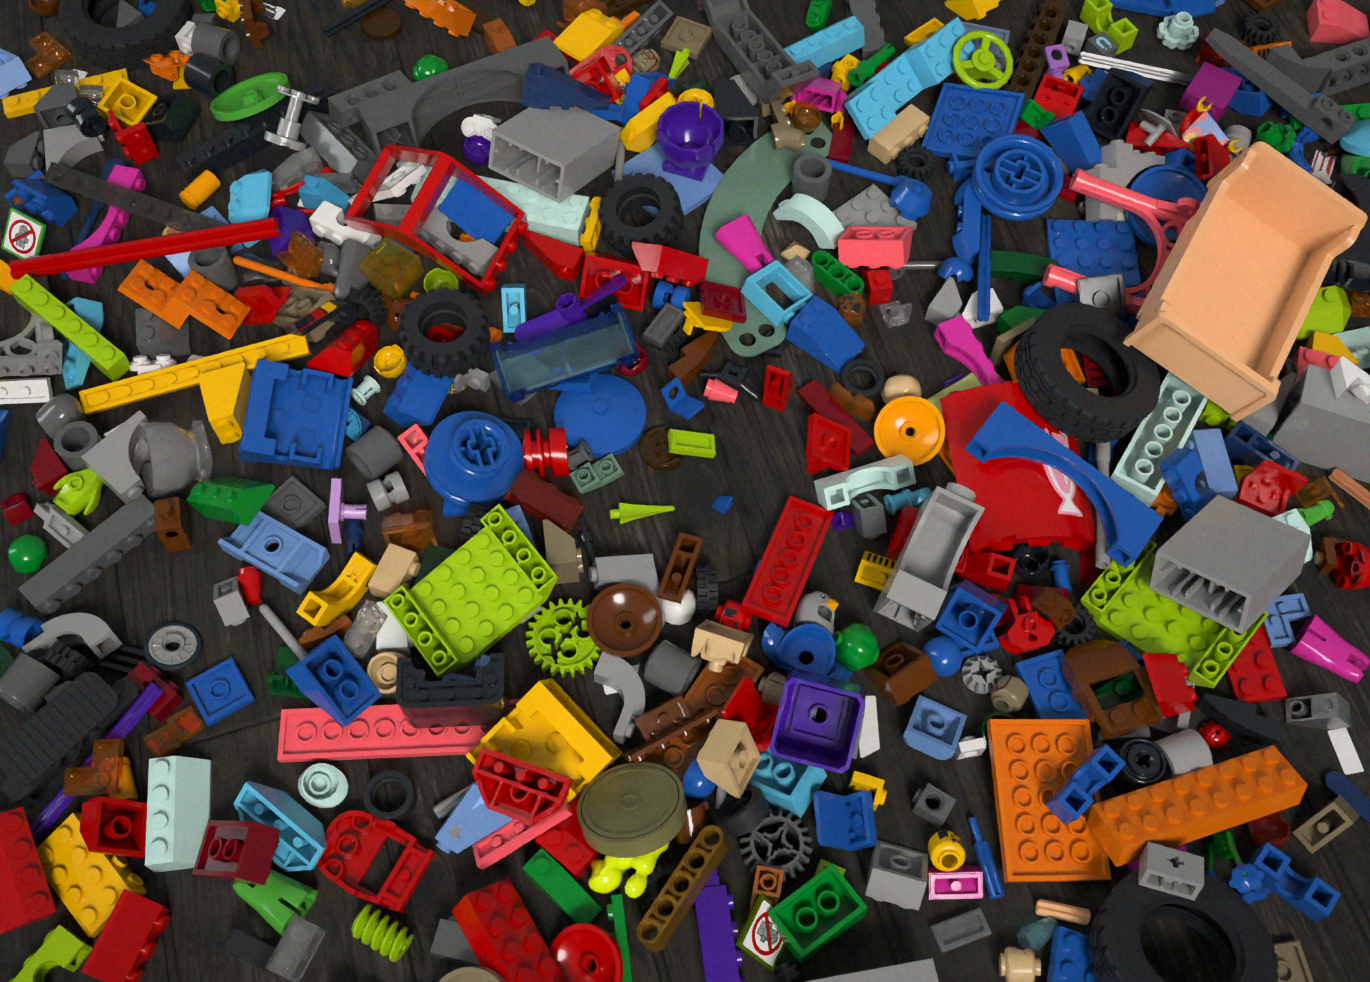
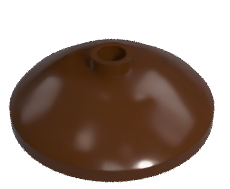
M630 583L612 585L601 591L593 599L587 613V628L592 641L600 650L615 657H633L648 650L658 639L663 624L662 610L654 595L647 589ZM624 622H629L631 624L630 627L627 629H624L621 626Z

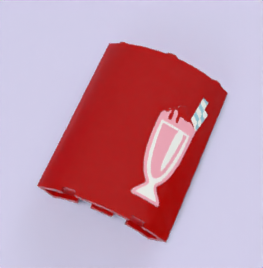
M1010 380L962 391H952L948 396L940 398L956 482L972 490L976 494L973 503L985 508L968 539L971 552L975 554L999 553L1012 550L1014 544L1027 543L1028 547L1049 546L1051 542H1060L1061 547L1070 548L1078 552L1095 548L1097 544V520L1093 504L1086 493L1068 476L1046 464L1024 458H997L987 460L983 464L964 450L1002 401L1012 406L1017 412L1034 422L1035 425L1047 434L1052 435L1058 442L1071 449L1081 458L1077 440L1074 437L1060 432V430L1047 423L1029 404L1019 384Z

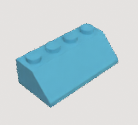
M851 16L783 49L796 64L811 60L819 68L828 62H832L865 46L864 27L855 16Z

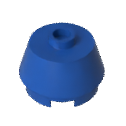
M909 178L892 190L889 204L891 207L896 206L901 211L900 216L916 221L917 218L923 219L924 215L929 213L932 192L921 181Z

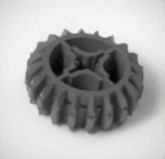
M769 809L767 818H764L752 831L744 834L747 837L740 838V844L746 846L740 849V854L749 855L744 859V864H754L750 869L752 874L756 873L757 865L784 869L782 883H785V874L793 880L796 877L794 870L802 873L804 871L802 864L809 863L810 859L806 855L812 853V848L806 845L811 843L812 838L803 836L808 832V828L802 827L799 829L802 821L800 818L794 822L791 821L793 813L789 812L785 818L782 817V809H778L777 816H773L772 810ZM767 827H779L778 831L774 834L759 833ZM787 831L795 838L798 851L792 849L793 846L786 841L785 835ZM779 836H781L780 848H778V851L775 850L771 856L772 843L774 844V841H777ZM754 840L759 842V846L766 850L767 856L765 861L756 853ZM780 857L786 859L790 857L793 859L785 865H772L775 859Z

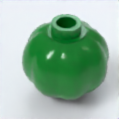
M432 54L425 55L414 65L412 70L413 78L417 82L448 71L450 68L443 58Z
M860 623L851 624L841 632L836 631L833 635L836 645V660L844 665L846 669L850 671L861 670L874 664L877 660L880 648L878 647V641L874 632L868 626Z

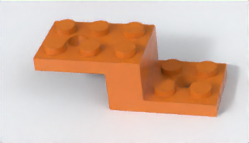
M140 259L118 288L119 292L177 329H180L188 316L191 315L228 340L232 338L251 309L192 269L180 284L143 259ZM145 285L152 286L154 290L148 289ZM216 308L223 310L225 314H221Z

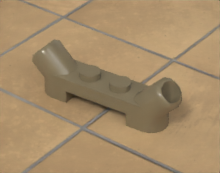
M757 95L762 116L771 115L774 122L771 125V134L775 150L783 148L795 151L801 150L805 145L806 136L803 130L791 127L789 117L786 116L784 104H782L786 98L764 104Z

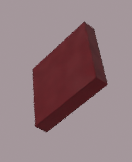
M701 280L699 291L702 315L745 324L747 314L744 295L741 293L742 289Z

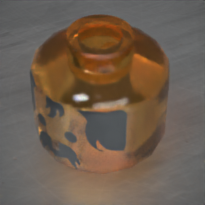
M851 292L840 297L836 310L848 325L853 327L862 323L867 304L861 295Z

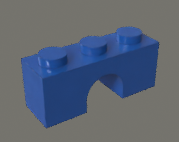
M1176 448L1158 464L1162 476L1167 482L1172 497L1176 501L1186 523L1217 496L1213 488L1195 487L1196 477L1204 469L1195 449Z
M1107 744L1093 750L1045 806L1064 825L1078 820L1093 803L1094 800L1091 797L1102 786L1111 782L1126 763Z
M1266 842L1255 849L1247 864H1253L1264 872L1265 876L1261 880L1262 885L1270 888L1273 893L1314 922L1330 915L1341 893L1317 876L1309 879L1295 873L1288 866L1291 858L1270 843Z

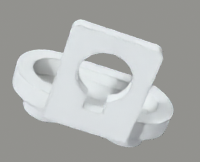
M474 114L473 117H467L463 120L461 130L466 137L474 135L483 136L491 143L492 130L498 127L495 123H501L502 119L486 114Z
M170 354L156 355V360L148 359L147 355L133 356V361L129 364L130 371H138V375L177 365V362L171 358Z

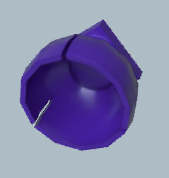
M684 101L669 106L659 117L656 134L658 148L665 157L663 171L703 182L710 163L715 160L722 150L725 132L724 121L715 109L704 103L702 104L700 122V102Z

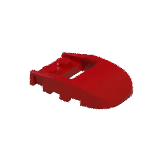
M351 810L337 816L324 833L327 848L318 861L317 866L327 878L351 895L366 902L403 913L408 900L429 864L436 856L431 849L427 850L415 837L403 831L396 823L388 819L386 821L378 819L373 814L364 811ZM388 837L406 846L377 895L359 884Z

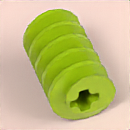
M368 903L353 922L351 927L353 937L356 939L362 937V943L365 945L371 943L373 950L380 949L382 956L389 955V960L396 962L408 949L414 934L407 937L408 927L406 926L397 931L399 925L397 920L389 926V915L380 920V909L370 914L372 904Z

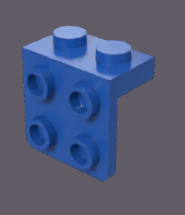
M864 790L847 796L824 791L814 792L813 806L816 818V835L820 845L847 851H856L878 845L872 793L870 791Z

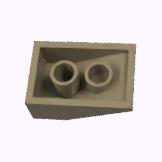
M290 285L291 291L288 294V300L280 306L277 311V317L272 323L286 329L295 321L306 316L327 301L336 299L330 291ZM329 321L322 323L306 334L308 341L317 343L324 338L328 329L335 323Z

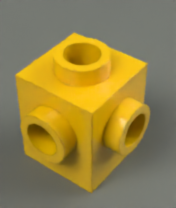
M848 53L840 62L836 61L833 65L831 80L841 82L842 89L848 91L852 86L848 80V72L853 68H857L861 61Z

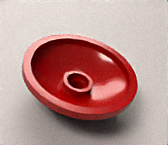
M591 923L574 924L561 931L553 941L549 951L567 982H622L623 960L620 949L613 937L600 926ZM593 960L596 962V969L593 967Z

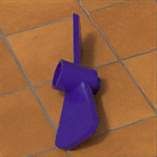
M619 275L581 302L573 293L563 294L556 301V310L518 325L515 329L516 341L526 355L531 357L540 355L569 326L575 328L584 324L587 319L585 308L620 289L626 284L627 279L624 275Z

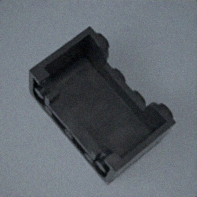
M491 653L489 663L484 667H477V679L431 682L425 679L424 669H416L413 666L411 657L397 658L396 701L408 724L413 728L496 725L504 716L510 714V672L505 654Z

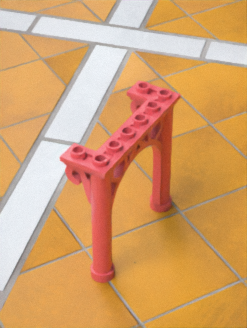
M1078 168L1071 179L1070 190L1139 215L1148 223L1154 233L1158 254L1151 276L1139 286L1124 288L1127 313L1137 316L1150 291V286L1154 284L1170 251L1175 243H1171L1166 239L1164 231L1166 229L1174 230L1178 239L1186 222L1196 214L1201 203L1187 197L1180 198L1177 203L1157 200L1089 175L1087 171ZM1157 219L1165 221L1167 223L1161 227ZM1050 264L1045 271L1042 285L1050 288L1054 286L1077 295L1076 280L1089 277ZM1142 292L1144 298L1135 297L1132 295Z

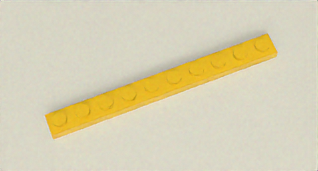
M288 334L79 391L84 414L90 415L200 385L197 375L241 362H244L248 371H251L257 359L281 363L310 355L311 351L307 335L302 337Z

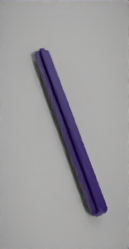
M151 682L32 822L29 826L32 837L39 839L44 835L163 693V689L159 685Z

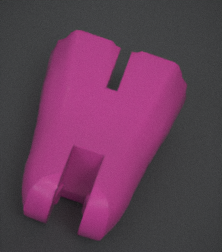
M747 214L720 227L715 234V240L733 255L751 275L762 269V266L765 267L774 261L773 256L765 246L758 230Z
M1316 614L1311 615L1302 625L1295 637L1296 642L1288 649L1289 653L1354 683H1359L1363 677L1361 670H1366L1370 664V659L1362 651L1343 639Z

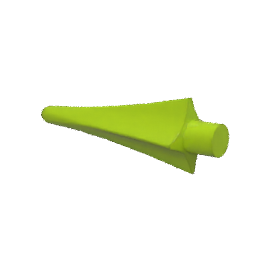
M683 48L681 52L676 50L669 77L676 80L680 73L689 65V49Z
M619 503L618 509L609 510L610 519L619 518L620 524L650 515L674 511L675 507Z

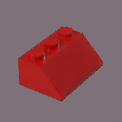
M632 242L631 246L641 270L650 272V277L663 280L664 276L667 282L679 284V281H682V286L694 288V284L700 285L701 280H705L709 259L662 245Z
M591 251L585 255L579 298L585 299L611 279L624 275L627 279L626 284L608 296H618L619 307L643 311L651 288L652 277H650V272L641 270L636 260Z
M366 320L354 322L336 335L309 360L307 368L351 377L377 351L378 325L370 324Z
M124 889L81 972L103 982H140L143 976L142 969L147 959L153 956L160 933L165 931L169 925L171 910Z

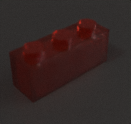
M524 468L518 473L503 497L516 506L520 505L523 511L542 523L543 520L548 519L566 533L571 531L584 509V506L579 504L578 499L565 495L559 491L556 485L546 483L539 478L536 472Z

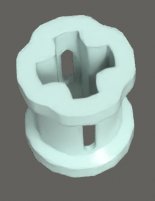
M366 375L360 385L351 389V395L359 404L364 406L367 403V399L375 392L379 393L381 389L372 377Z

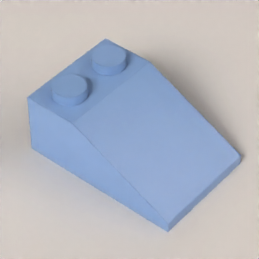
M0 48V99L10 94L9 91L27 86V82L32 80L18 56Z

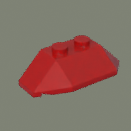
M482 747L472 770L473 777L477 781L487 809L533 827L563 806L573 782L571 778Z

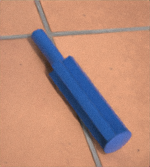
M970 817L968 821L975 839L973 849L979 867L983 871V880L989 899L1001 898L1005 896L988 841H983L976 817Z

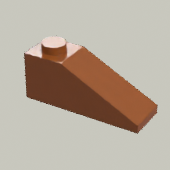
M501 18L482 25L485 44L493 55L517 47L509 29Z

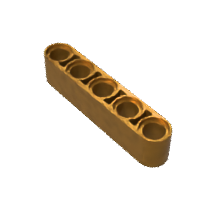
M708 825L701 830L639 923L637 936L648 951L659 952L667 945L726 854L728 843L718 826ZM714 838H718V839H719V841L717 842V844L711 845V846L708 845V843H709L712 839H714ZM704 861L700 868H693L696 862ZM689 884L686 891L678 892L681 885ZM673 907L670 915L662 916L666 908ZM658 931L654 939L647 940L650 932Z

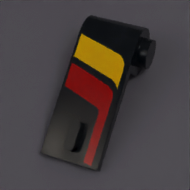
M329 300L306 316L295 321L285 331L288 334L303 337L326 321L351 325L358 317V310L353 303Z

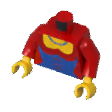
M1206 96L1201 97L1198 105H1195L1184 115L1179 127L1180 135L1178 137L1190 145L1193 154V139L1208 134H1214L1228 155L1232 154V152L1237 153L1244 148V146L1236 148L1234 145L1240 138H1236L1230 143V140L1207 112L1212 102L1208 106H1204L1202 101L1206 99Z

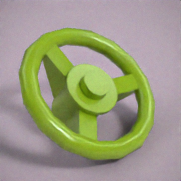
M982 30L968 32L958 39L953 48L952 62L955 71L968 86L974 89L989 88L997 90L1010 79L1013 72L1012 54L1005 42L995 34ZM972 39H982L971 60L961 61L960 55L964 45ZM990 42L996 45L1004 56L1006 63L1004 73L994 67L995 57L989 51ZM984 78L989 80H995V82L983 83L976 81L975 79Z

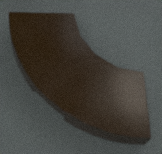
M460 2L461 5L477 14L471 28L476 33L484 35L482 25L497 18L485 14L478 2Z

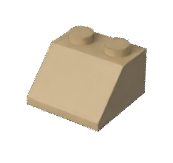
M718 719L714 728L711 729L703 748L699 751L696 760L707 779L735 798H741L761 756L745 722Z

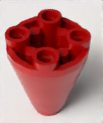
M1354 541L1344 542L1336 551L1338 565L1332 570L1337 588L1356 590L1370 587V547Z

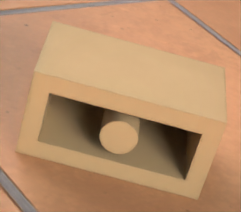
M389 543L368 583L371 594L386 599L401 585L410 589L409 583L413 576H417L421 567L417 553Z

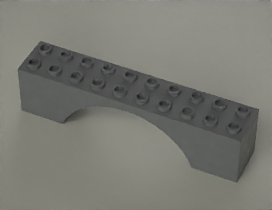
M545 36L355 104L365 136L378 158L386 144L421 149L422 142L428 131L442 118L461 108L490 101L521 103L529 63H542L570 76L568 61L551 38Z

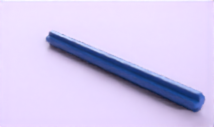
M982 214L978 253L977 319L980 322H987L990 316L991 216Z

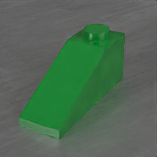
M543 848L522 868L525 876L576 924L591 923L602 911V908Z

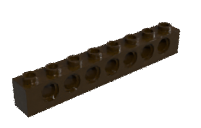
M1045 0L1044 4L1040 3L1036 14L1039 17H1034L1031 26L1033 30L1029 29L1025 40L1028 43H1023L1020 51L1022 57L1018 56L1014 68L1017 70H1013L1008 80L1011 84H1006L1004 91L1025 93L1024 104L1027 99L1033 98L1047 63L1044 49L1055 44L1070 5L1069 2Z

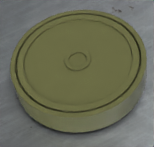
M632 762L608 769L594 778L579 797L577 817L584 839L594 850L611 857L631 858L649 854L669 843L679 833L685 823L687 802L680 779L670 769L650 762Z

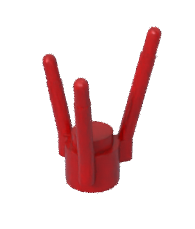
M300 181L272 193L270 211L273 212L277 205L288 206L286 197L297 193L300 186L305 184V181ZM317 209L295 210L303 211L304 214H313Z

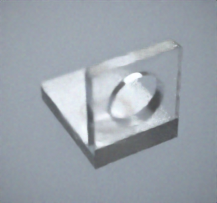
M900 301L879 305V311L887 328L907 324L913 306L911 303L901 305Z

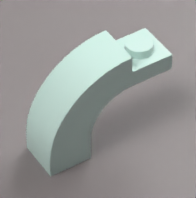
M796 193L790 200L782 201L773 212L776 220H793L805 226L813 235L819 248L835 249L838 246V239L845 231L837 217L825 205L805 194Z

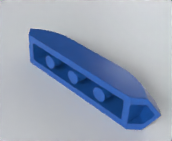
M969 178L959 187L955 195L954 204L958 207L957 218L961 219L957 223L956 235L952 237V242L957 256L972 266L977 261L980 247L981 203L974 194L971 178Z

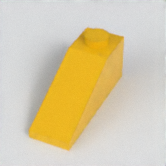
M670 92L664 94L628 121L620 132V139L627 150L641 153L654 143L659 117L669 106L678 104Z

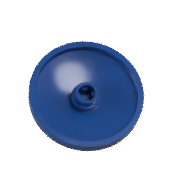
M1169 165L1157 166L1145 171L1129 187L1130 190L1172 203H1177L1180 198L1185 197L1193 198L1201 203L1208 192L1204 184L1194 174ZM1125 210L1126 220L1133 233L1147 245L1157 248L1154 233L1148 223L1139 215ZM1157 219L1161 227L1167 223L1165 221ZM1166 229L1164 231L1168 241L1177 238L1174 230Z
M598 374L599 378L595 380L596 385L593 387L592 393L562 391L555 404L554 421L555 427H565L567 446L571 450L578 447L580 442L585 441L590 446L594 458H604L611 453L616 456L627 451L640 439L646 426V405L640 392L628 381L614 375Z

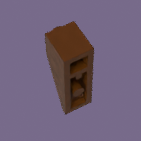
M682 532L679 533L657 593L658 598L679 604L682 603L696 574V566H699L703 555V538Z

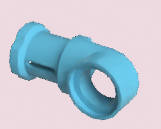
M904 488L900 493L884 496L885 508L892 516L896 515L897 511L904 509L907 505L919 509L924 501L929 499L932 492L930 488H922L914 492Z

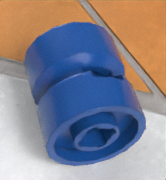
M660 280L654 293L652 307L661 310L666 303H669L682 311H686L682 305L684 301L689 302L691 289L680 285L675 288L672 283ZM670 293H671L672 296H671V299H670V302H669L668 299H669V295H670Z
M7 608L0 613V640L12 643L14 646L22 649L24 645L44 632L41 628L44 622L32 616H25L23 612L14 608Z

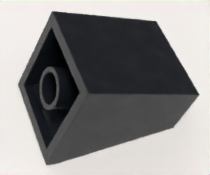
M734 79L713 80L712 97L714 99V109L724 121L723 146L752 145L757 140L758 112Z

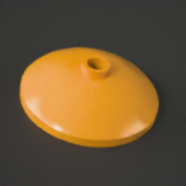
M916 396L900 397L889 402L880 411L874 427L875 441L879 450L886 458L902 454L913 462V466L921 465L932 459L942 447L945 438L944 420L939 410L926 399ZM910 427L915 430L913 436H907L906 430Z

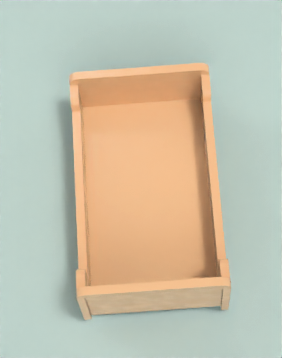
M1261 141L1253 143L1208 182L1206 187L1209 190L1198 211L1186 222L1136 316L1139 322L1134 331L1126 336L1123 344L1128 347L1130 345L1134 346L1232 415L1231 419L1235 422L1276 399L1281 384L1277 377L1332 260L1353 245L1368 219L1365 212L1273 147Z

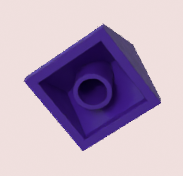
M277 205L268 217L277 218L280 224L281 236L268 238L275 260L298 253L301 246L309 249L316 247L317 244L304 212Z

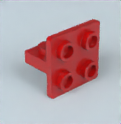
M266 285L238 288L234 295L251 308L242 323L246 326L268 324L274 321L280 306L288 300L291 288L289 286L270 288Z

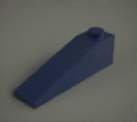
M529 63L521 106L537 109H550V106H561L562 110H569V107L579 106L583 110H608L611 97L552 67L545 66L542 63Z

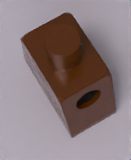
M180 497L156 500L154 502L156 532L167 552L172 553L193 549L189 506Z

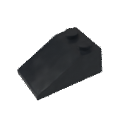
M183 92L158 96V100L141 122H144L152 139L163 142L181 141L187 135L186 131L189 126L196 120L195 116L199 109Z

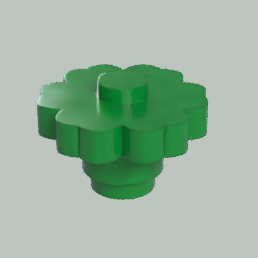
M1268 121L1258 127L1257 137L1253 140V143L1258 141L1265 142L1278 152L1286 153L1295 144L1294 138L1297 135L1289 124L1283 126L1281 123L1274 124Z

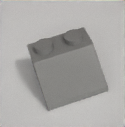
M877 840L878 845L874 846L869 867L865 896H869L876 901L897 904L904 909L911 908L919 911L927 885L928 854Z

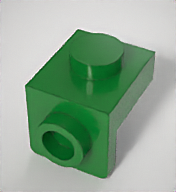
M1027 99L1022 107L1019 119L1040 131V129L1053 120L1055 114L1045 111L1033 99Z

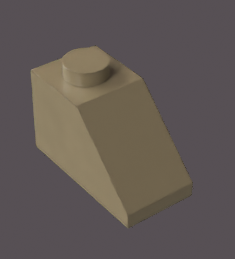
M1338 795L1292 833L1313 854L1351 826L1358 819L1359 815L1341 795Z

